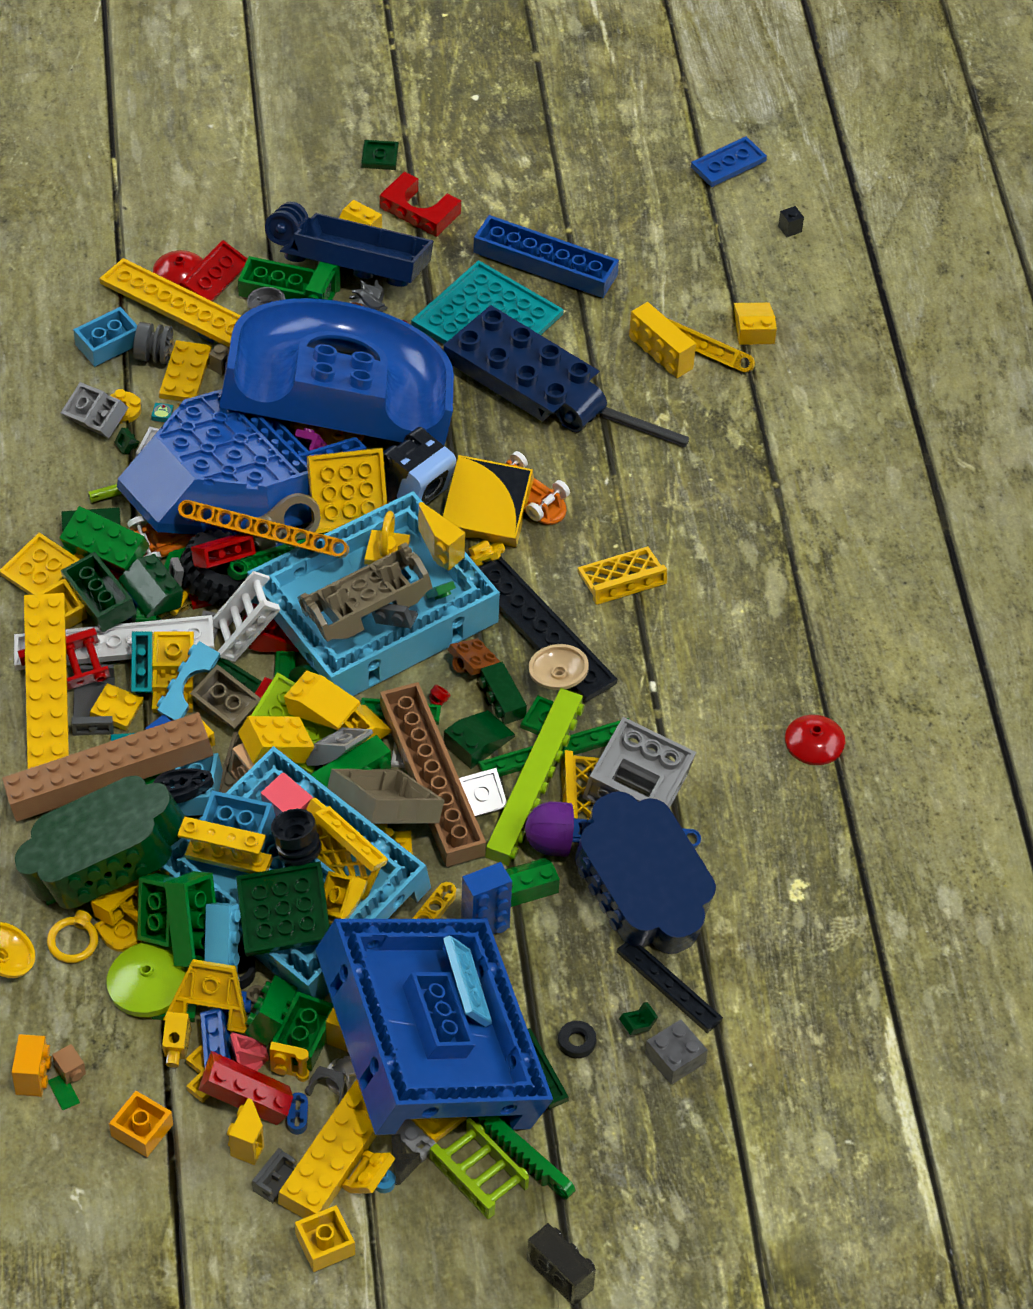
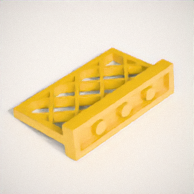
M648 546L578 567V573L591 591L596 605L667 584V568L659 563ZM647 554L648 556L647 560L638 558L639 556ZM624 560L631 561L629 565L621 563ZM635 563L643 564V567L640 568L635 567L633 565ZM612 566L613 568L612 570L604 569L603 567ZM617 568L626 570L625 573L616 572ZM593 571L595 572V574L593 576L586 574L585 572ZM601 573L608 575V577L605 579L598 577V575Z
M565 750L561 760L562 802L572 803L574 818L578 819V814L581 811L590 817L591 811L586 807L590 804L594 805V803L588 801L583 805L577 799L579 795L584 794L586 786L582 788L576 781L582 778L587 783L589 777L585 774L590 770L593 771L599 758L573 755V751ZM576 763H583L587 768L581 771L576 766Z
M330 806L315 812L313 817L315 818L317 832L322 844L321 852L317 858L335 873L347 876L343 869V866H347L350 876L368 881L362 896V900L366 899L381 867L387 864L388 858ZM321 827L326 830L327 835H323ZM324 839H329L331 849L326 848ZM335 839L341 844L342 848H337ZM339 852L344 853L346 862H341ZM328 853H333L335 863L330 861ZM350 853L356 858L357 861L352 862ZM354 865H358L361 876H356ZM365 867L371 871L370 875H367Z

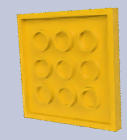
M383 448L307 456L310 497L319 505L321 516L315 533L330 532L387 504Z

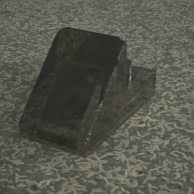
M400 1134L391 1135L392 1155L395 1157L393 1162L395 1185H400L420 1164V1153H406V1143H401Z

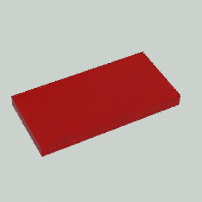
M222 240L180 282V286L213 302L242 273L248 258Z

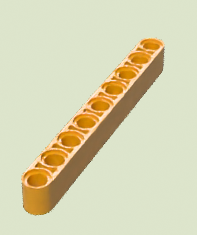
M184 500L178 506L179 514L188 520L253 535L254 537L336 558H344L349 553L348 544L339 538L190 500ZM192 505V513L186 515L184 512L185 507ZM206 510H211V517L205 520L203 513ZM224 515H230L231 517L228 524L222 523ZM248 519L249 527L242 529L241 522ZM267 524L268 531L265 534H260V526ZM286 529L287 536L284 539H279V531ZM300 534H305L306 541L298 544L297 537ZM324 539V547L321 549L316 548L317 540ZM337 544L344 545L342 553H335V546Z

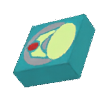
M155 403L151 415L152 421L166 422L173 413L174 405Z

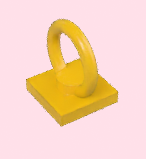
M388 511L385 514L381 531L371 530L364 564L369 565L397 551V547L405 542L409 546L410 535L394 533L395 515L392 511Z

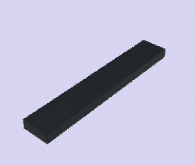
M625 942L617 948V953L707 1034L722 1022L723 1017L643 946L634 947Z

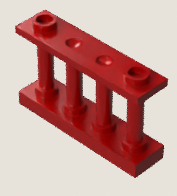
M95 627L66 636V654L74 676L67 678V690L92 682H102L110 677L108 665L101 667L94 647L96 643H99ZM83 647L87 648L94 669L84 673L81 672L75 654L76 649ZM25 649L17 651L22 666L25 665Z

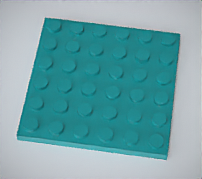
M478 260L411 320V325L440 343L445 344L487 307L492 305L542 335L564 314V309Z

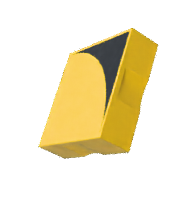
M458 455L443 517L464 531L466 538H480L491 543H503L507 546L517 547L523 524V512L528 503L533 484V469Z

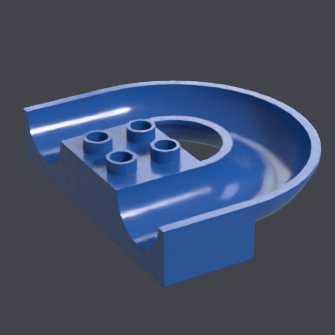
M311 298L279 300L259 305L249 310L234 325L219 408L402 443L407 434L417 427H422L445 446L453 413L454 373L447 354L433 339L414 326L389 314L368 307L335 300Z

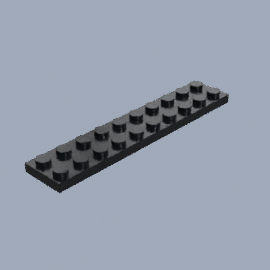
M501 556L497 560L483 562L482 565L478 566L500 592L499 610L537 651L550 645L566 644L580 649L586 655L589 663L588 673L583 681L572 687L578 694L583 696L585 702L617 684L618 679Z

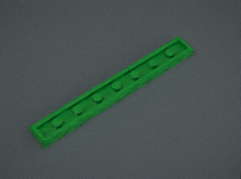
M620 721L570 735L568 746L562 749L563 754L565 750L573 751V755L607 746ZM533 746L479 761L478 767L481 772L496 768L499 777L522 771Z

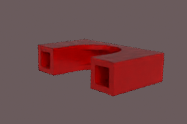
M404 171L380 194V208L437 237L461 214V200L447 193L435 205L428 208H418L410 205L408 201L418 192L419 178Z

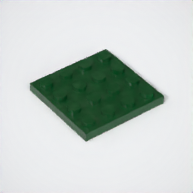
M321 861L236 876L246 956L315 945L321 942L330 927Z

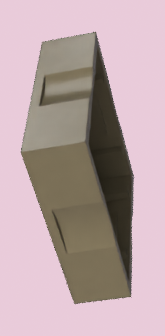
M331 769L327 788L373 824L439 823L444 799L417 783L400 769Z

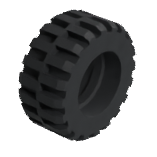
M218 529L197 533L195 537L190 539L179 560L184 569L182 584L185 588L189 589V593L192 596L196 595L198 600L202 602L204 600L208 602L207 604L214 605L217 603L218 606H221L227 602L246 579L235 580L229 575L219 574L210 568L194 566L191 551L193 546L232 535L230 532L224 533ZM230 562L224 563L222 565L227 569ZM233 567L235 571L242 572L240 567Z

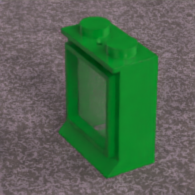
M320 262L305 289V297L333 300L335 294L340 291V266Z

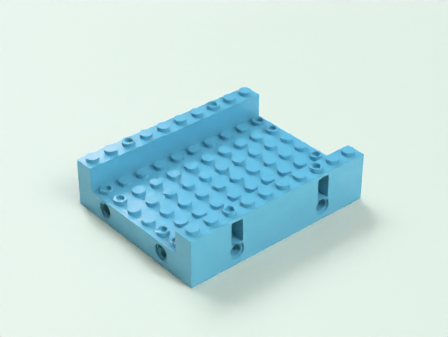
M414 491L324 534L344 540L348 544L349 553L344 558H336L295 548L247 572V577L253 571L270 577L269 581L262 588L267 601L279 604L280 611L273 619L313 670H316L319 675L324 676L352 696L448 648L450 644L458 643L492 626L499 620L500 592L466 552L464 558L449 571L437 565L433 560L418 530V504L422 500ZM388 511H392L395 515L394 533L410 535L409 547L412 549V552H415L420 557L428 571L432 587L434 588L453 581L456 588L450 590L451 595L437 600L434 597L427 598L425 593L418 603L409 607V610L417 611L418 617L411 629L376 624L372 613L361 617L364 627L363 631L347 639H331L327 642L312 619L304 615L297 597L305 592L306 594H311L367 566V564H364V558L371 530L381 531L385 514ZM317 540L316 548H323L325 540ZM337 544L335 546V553L343 552L344 545ZM409 566L401 570L402 575L410 584L419 580L417 574L413 570L411 571ZM255 595L251 602L258 605L259 601ZM322 611L321 613L327 624H332L331 619Z
M274 746L226 792V794L262 801L261 792L281 773H285L312 797L317 798L326 807L330 806L388 858L387 864L381 867L368 897L364 900L361 899L349 919H388L409 896L418 902L431 889L427 867L423 862ZM270 830L262 852L271 854L273 857L269 870L290 867L291 865L283 863L278 857ZM181 838L171 846V857L159 869L161 874L177 878L193 871L213 873L216 903L239 904L236 876L250 873L186 859L185 853L190 842L189 839ZM351 854L352 862L357 861L356 858ZM316 858L310 863L319 862L320 860ZM321 862L325 884L328 871H334ZM354 865L356 876H361L358 865ZM345 866L344 873L348 876V867ZM365 867L367 875H370L371 871ZM240 917V921L238 922L240 941L238 944L242 948H244L242 923ZM319 944L252 955L279 978L296 986V992L298 991L321 1000L329 994L316 953V948Z

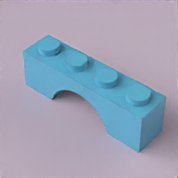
M200 641L197 645H192L188 652L190 657L187 662L183 661L177 670L179 675L176 680L173 678L167 687L169 690L165 697L162 696L156 705L159 707L157 709L158 713L164 714L169 719L176 720L184 717L190 708L183 695L184 686L188 679L198 673H209L221 657L219 652Z

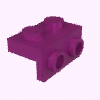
M308 428L296 430L295 437L305 448H309V451L327 446L315 431Z

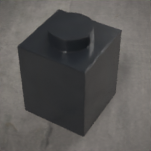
M793 206L780 211L778 227L784 235L790 237L801 233L804 216L798 208Z

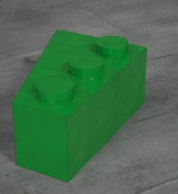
M276 975L271 982L266 981L261 989L263 996H259L253 1005V1008L256 1009L255 1012H251L245 1022L248 1025L245 1034L267 1046L284 1022L282 1019L288 1012L287 1008L294 998L297 987Z

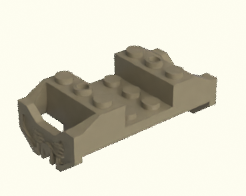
M406 542L398 546L397 551L311 594H306L305 592L297 597L302 612L306 617L309 616L327 642L331 639H347L355 636L364 630L361 617L389 603L408 606L409 608L418 603L425 593L433 588L428 571L420 557L415 552H412V549ZM407 566L419 578L418 581L412 584L401 572ZM322 611L331 619L332 624H327L321 613Z

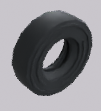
M583 1021L566 1023L558 1034V1045L561 1051L571 1058L587 1057L594 1051L597 1039L593 1027ZM579 1033L585 1037L586 1041L583 1045L575 1046L570 1043L569 1037L572 1034Z

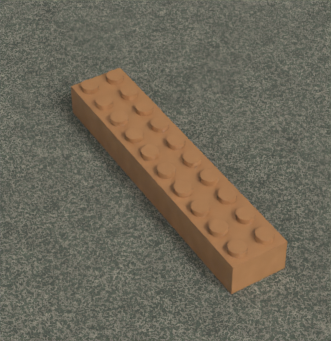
M419 682L380 692V707L387 725L391 729L392 737L408 776L444 799L439 823L428 824L445 866L448 867L484 857L486 841Z
M197 712L11 774L2 779L10 807L17 822L64 806L124 777L139 776L145 779L214 755L201 716Z

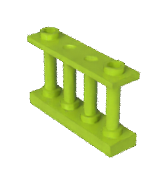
M468 1118L466 1124L467 1133L446 1149L441 1148L437 1143L430 1148L429 1159L489 1220L495 1215L496 1200L517 1184L524 1190L528 1189L529 1175L523 1167L519 1168L485 1133L480 1123H475L471 1118ZM472 1139H475L482 1146L461 1164H456L451 1159L455 1152ZM489 1153L496 1163L476 1179H471L466 1174V1170ZM502 1169L511 1176L509 1180L491 1194H485L480 1187Z

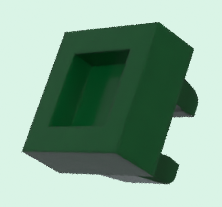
M121 428L114 443L122 454H129L132 449H137L140 441L136 440L135 435L128 428Z

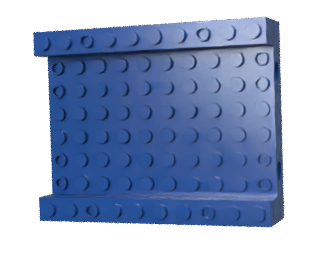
M334 919L317 946L316 953L375 1135L396 1134L406 1119L507 1116L513 1130L531 1129L552 1102L553 1097L488 919ZM449 935L471 950L492 1020V1024L487 1027L465 1013L443 938Z

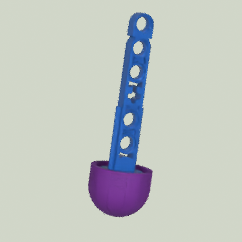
M545 802L535 807L529 814L525 825L526 837L531 846L542 854L567 857L570 853L572 842L579 843L589 819L574 818L572 803ZM682 828L687 836L695 837L696 843L692 845L696 849L701 842V835L696 830Z

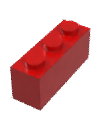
M237 533L191 547L194 566L202 568L214 567L256 554L253 535Z

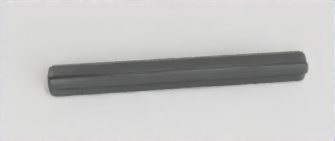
M606 407L602 412L603 418L674 444L686 447L689 442L688 436Z

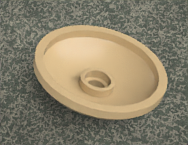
M566 644L544 647L537 651L529 662V673L532 680L539 686L551 690L568 689L576 686L584 680L589 670L586 655L580 649Z

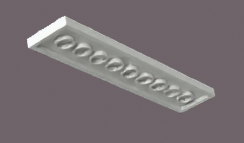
M212 615L118 624L103 633L98 626H94L99 643L94 645L99 662L132 659V631H152L153 634L154 632L194 631L195 645L200 641L215 650ZM94 627L66 629V636ZM25 633L14 634L15 670L25 669V665H21L17 652L25 649ZM83 647L75 650L79 664L91 663L87 648ZM66 654L67 665H71L68 655Z

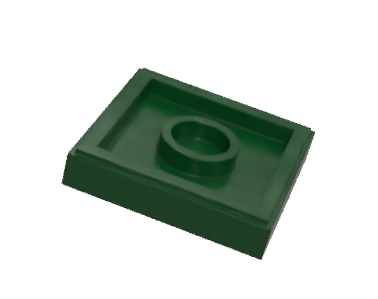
M364 140L361 168L396 170L399 142Z

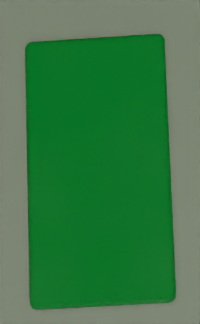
M61 1075L48 1080L62 1110L80 1103L71 1083L66 1084Z

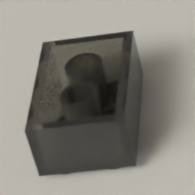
M547 1223L528 1239L527 1261L572 1306H575L593 1291L596 1272L595 1265L590 1259H585L573 1243L567 1242L558 1228H553Z

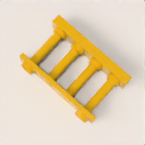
M184 816L178 837L190 840L185 853L186 859L246 873L269 870L273 857L271 854L261 852L266 835Z

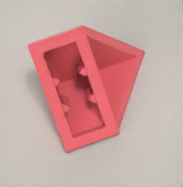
M237 1033L230 1035L231 1050L235 1062L258 1071L269 1060L266 1045Z

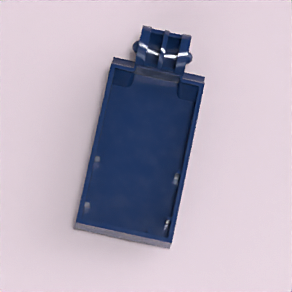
M296 202L283 203L265 222L267 237L273 243L284 246L280 252L285 253L284 258L289 261L303 262L308 258L319 261V263L325 262L353 269L352 273L354 276L365 279L373 278L375 274L387 277V283L397 287H405L408 283H412L431 261L433 240L315 213L310 218L305 208Z
M492 305L487 307L444 344L443 351L447 354L452 366L542 422L555 412L558 420L566 429L578 433L607 407L604 393L599 387L590 382L600 372L599 370Z

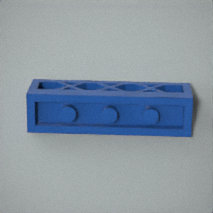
M221 1008L200 1012L204 1066L206 1067L211 1051L232 1060L230 1031L227 1030L228 1018Z

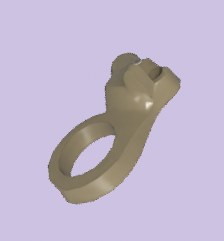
M302 493L286 496L266 514L257 517L285 525L284 515L287 509L294 504L302 503L308 505L313 511L312 522L304 530L315 532L321 520L317 502L309 495ZM249 520L245 524L246 529L249 527ZM267 524L260 526V534H265L268 531ZM282 529L278 533L279 539H284L287 536L286 529ZM300 534L297 537V541L306 539V535ZM253 536L255 552L276 547L278 542Z

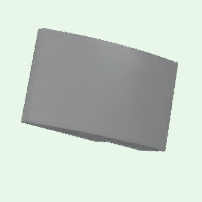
M80 382L60 413L77 424L106 438H110L129 407L121 400L107 395L104 391Z
M341 728L333 734H329L314 744L315 748L306 760L307 765H323L339 758L367 740L373 734L372 729Z

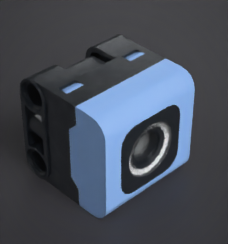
M415 428L405 436L403 443L398 446H390L383 452L387 500L392 502L414 491L426 505L448 488L456 465L455 455L424 428Z

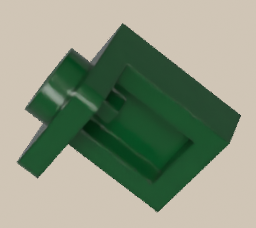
M644 1002L639 1010L622 1013L619 1020L628 1033L634 1035L650 1031L658 1016L650 1004Z

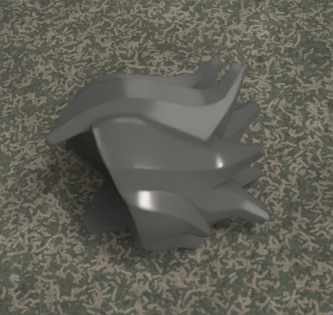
M377 279L374 286L368 285L361 280L362 289L352 290V293H355V295L349 296V299H353L349 303L380 312L388 309L382 303L384 289L378 284Z

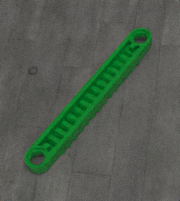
M301 539L297 542L298 544H302L306 541V539ZM284 544L231 561L227 568V573L235 580L246 579L248 571L297 547ZM233 567H240L242 572L235 571Z
M498 1116L467 1117V1119L471 1118L475 1123H480L485 1133L490 1135L493 1141L497 1140L496 1144L499 1147L503 1146L504 1152H509L510 1158L516 1157V1164L522 1163L524 1169L528 1168L529 1175L535 1174V1180H541L542 1187L548 1185L563 1199H568L575 1193L576 1189L573 1183Z

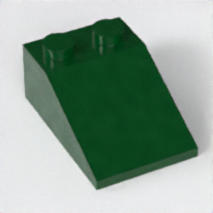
M488 710L459 719L444 730V744L446 748L470 769L478 765L479 761L486 759L515 737V733Z

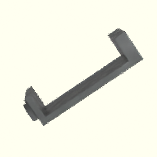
M92 665L80 666L82 673L94 670ZM108 665L110 677L106 680L74 688V710L71 721L73 736L114 734L112 716L90 717V711L106 684L109 683L115 686L114 665Z

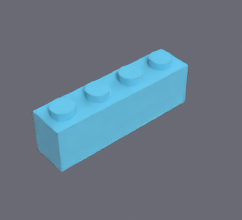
M206 904L205 961L233 965L237 969L240 960L238 953V943L240 941L238 922L241 917L239 904Z

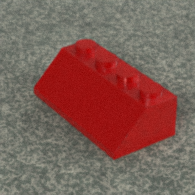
M213 1051L210 1052L198 1089L237 1108L244 1105L248 1098L252 1099L259 1118L278 1125L288 1116L293 1099L289 1085Z

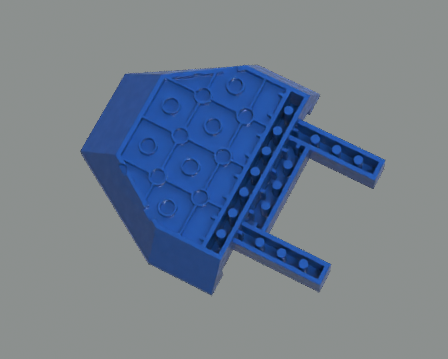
M222 389L183 400L119 476L117 488L157 532L196 535L199 532L204 533L205 530L212 529V531L218 529L224 533L230 532L234 535L239 532L184 518L179 514V504L184 500H190L253 517H260L288 495L302 493L310 496L307 456L366 450V446L357 437H353L308 451L281 423L286 420L219 408ZM302 503L290 506L284 515L285 525L292 527L312 521L311 508ZM188 505L184 509L186 515L191 514L193 511L192 505ZM206 510L203 513L205 520L211 517V510ZM230 515L223 516V524H228L230 522ZM248 519L241 522L242 529H246L245 524Z

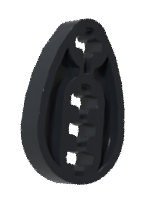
M195 768L169 770L160 774L153 782L165 785L177 804L196 798L214 784L212 774L209 771Z

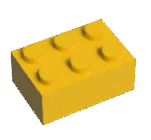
M248 716L238 732L252 763H257L273 746L293 762L305 763L315 748L300 717Z

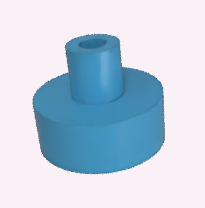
M388 1170L375 1190L380 1193L392 1191L395 1187L394 1173Z

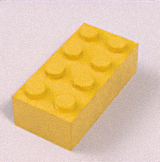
M649 302L631 311L629 337L633 342H636L644 352L652 356L657 363H660L668 373L676 378L693 369L696 343Z

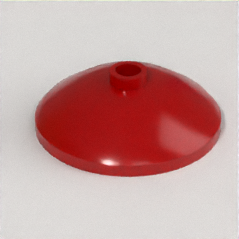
M171 251L162 255L155 262L153 273L180 285V282L203 259L190 251Z
M814 714L804 715L792 721L785 733V744L790 754L797 760L809 765H826L838 759L843 753L845 735L841 727L828 717Z

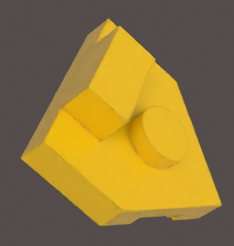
M483 540L468 550L471 554L470 558L477 566H480L483 562L499 559L500 554L505 551V546L503 543H493L490 545L488 540Z

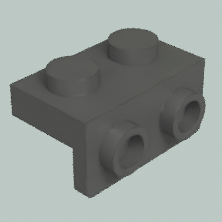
M388 604L371 612L376 624L410 629L418 617L417 611L409 610L408 606Z

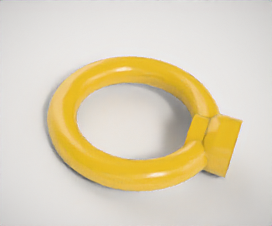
M77 910L74 917L61 919L52 926L48 933L47 946L50 953L56 959L65 963H78L86 960L94 953L98 945V933L91 923L92 916L85 911ZM70 925H74L79 929H86L90 936L87 948L81 953L74 955L65 954L56 946L58 932Z

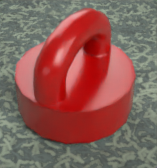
M434 685L430 690L429 699L434 705L442 706L450 698V693L439 685ZM434 696H435L436 698H438L440 701L437 702V701L434 699Z

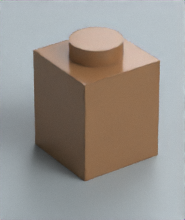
M72 1044L52 1054L54 1066L66 1084L78 1081L86 1074L84 1062Z

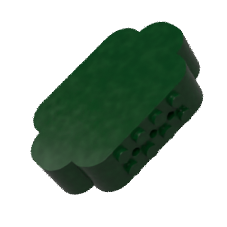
M127 776L41 816L31 829V839L24 842L15 854L16 868L38 899L43 901L55 899L62 908H76L163 867L171 857V845L181 839L178 837V832L185 815L165 785L161 783L146 785L145 781L139 776Z

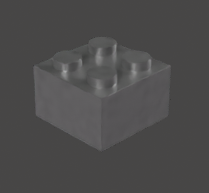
M682 1019L648 1039L645 1050L646 1056L671 1085L704 1065L708 1052L707 1048Z

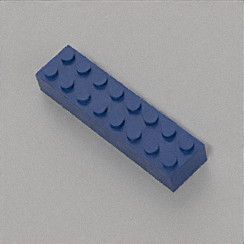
M488 215L474 236L473 253L604 298L618 276V259Z

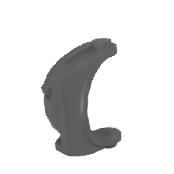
M319 1066L314 1072L309 1086L305 1089L306 1095L310 1096L318 1081L323 1078H330L339 1088V1104L347 1093L346 1074Z

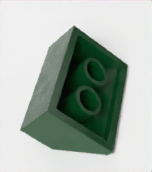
M155 554L138 558L118 578L119 583L146 618L181 608L184 590Z

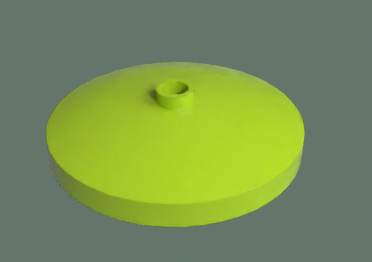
M142 942L126 949L114 960L107 974L108 993L114 1005L126 1014L135 1017L158 1016L168 1011L189 967L174 966L172 947Z

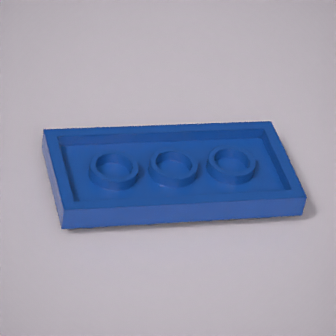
M745 136L692 161L691 168L706 183L713 187L765 162L767 155Z

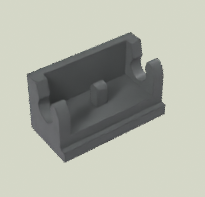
M278 1148L252 1180L253 1192L273 1204L278 1198L280 1189L295 1169L297 1161Z

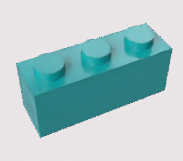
M132 631L131 692L134 694H153L154 634L152 631Z

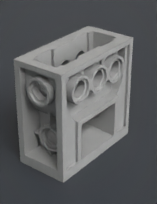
M622 717L589 776L582 798L595 804L599 798L609 793L620 791L632 795L638 802L648 798L658 799L670 808L689 773L696 752ZM629 738H634V739H636V740L638 741V744H637V743H634V742H632V741H630V740H628V739H629ZM666 756H671V757H673V758L675 759V762H673V761H671V760H669V759H667V758H665V757H666ZM615 780H617V781H619V782H621V783H623V784H625V785H628V786H630V787H632V788H634V789H636V790H638V791H640V792H642V793L648 795L649 797H647V796H645V795H643V794H641V793H639V792H637V791H635V790H632V789H630V788H628V787H626V786H624V785H622V784L616 782Z

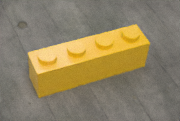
M158 869L157 871H154V872L150 873V874H154V873L161 874L159 869ZM139 879L92 900L91 905L94 916L114 926L126 915L123 912V907L138 903Z

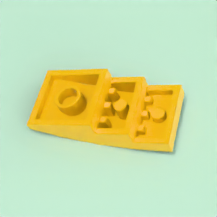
M194 631L154 632L152 664L153 713H158L157 709L159 707L156 705L162 696L165 697L169 691L167 687L173 678L176 680L179 672H177L179 666L183 661L187 662L190 657L188 652L194 644ZM194 675L188 679L183 691L184 699L190 707L187 713H193V699L190 693L194 690Z

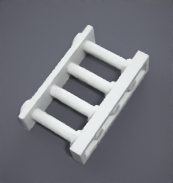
M253 571L214 615L213 627L221 629L225 641L217 651L220 653L221 658L235 662L279 613V604L267 601L262 588L270 579L268 575ZM256 595L259 604L254 609L251 600ZM245 608L248 617L242 622L240 613ZM234 621L236 630L231 635L228 626Z

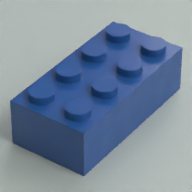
M502 862L462 876L461 919H488L493 934L502 933L510 928L512 880Z

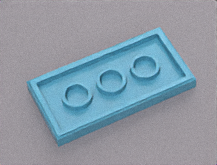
M450 935L443 938L466 1015L485 1027L491 1025V1016L471 950Z

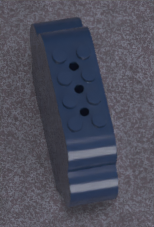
M620 791L612 792L599 798L592 808L587 827L582 832L575 854V861L578 866L579 875L582 879L585 878L590 893L596 896L601 911L604 914L606 913L610 919L611 928L618 932L624 942L634 947H644L653 944L659 951L667 954L680 953L690 948L697 940L705 921V915L715 895L716 884L712 875L672 811L664 802L653 798L643 799L638 802L632 795Z

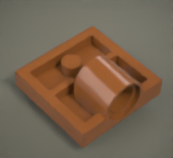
M478 638L453 643L448 648V651L454 657L452 665L457 673L468 671L471 675L480 674L481 668L500 662L495 654Z

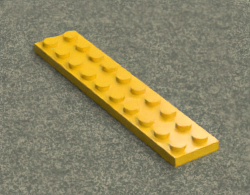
M124 258L99 278L100 284L230 347L234 325L241 315Z
M64 593L24 595L28 769L69 756Z

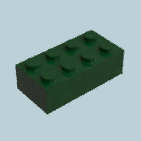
M95 552L61 570L63 579L67 580L85 606L86 612L102 633L137 614L130 595Z

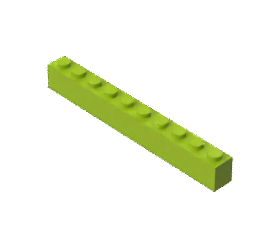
M560 688L486 846L485 858L502 862V864L509 866L511 859H516L519 851L517 846L519 842L523 843L526 836L525 825L531 811L541 804L540 796L541 794L545 795L549 785L547 781L549 778H553L556 771L554 766L556 762L560 763L562 759V749L568 746L571 737L569 735L570 731L574 732L578 720L576 718L578 715L581 716L584 711L585 705L582 704V695Z

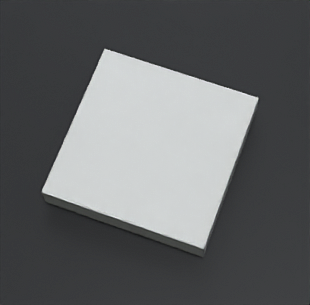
M496 768L459 778L475 817L505 808L507 801Z

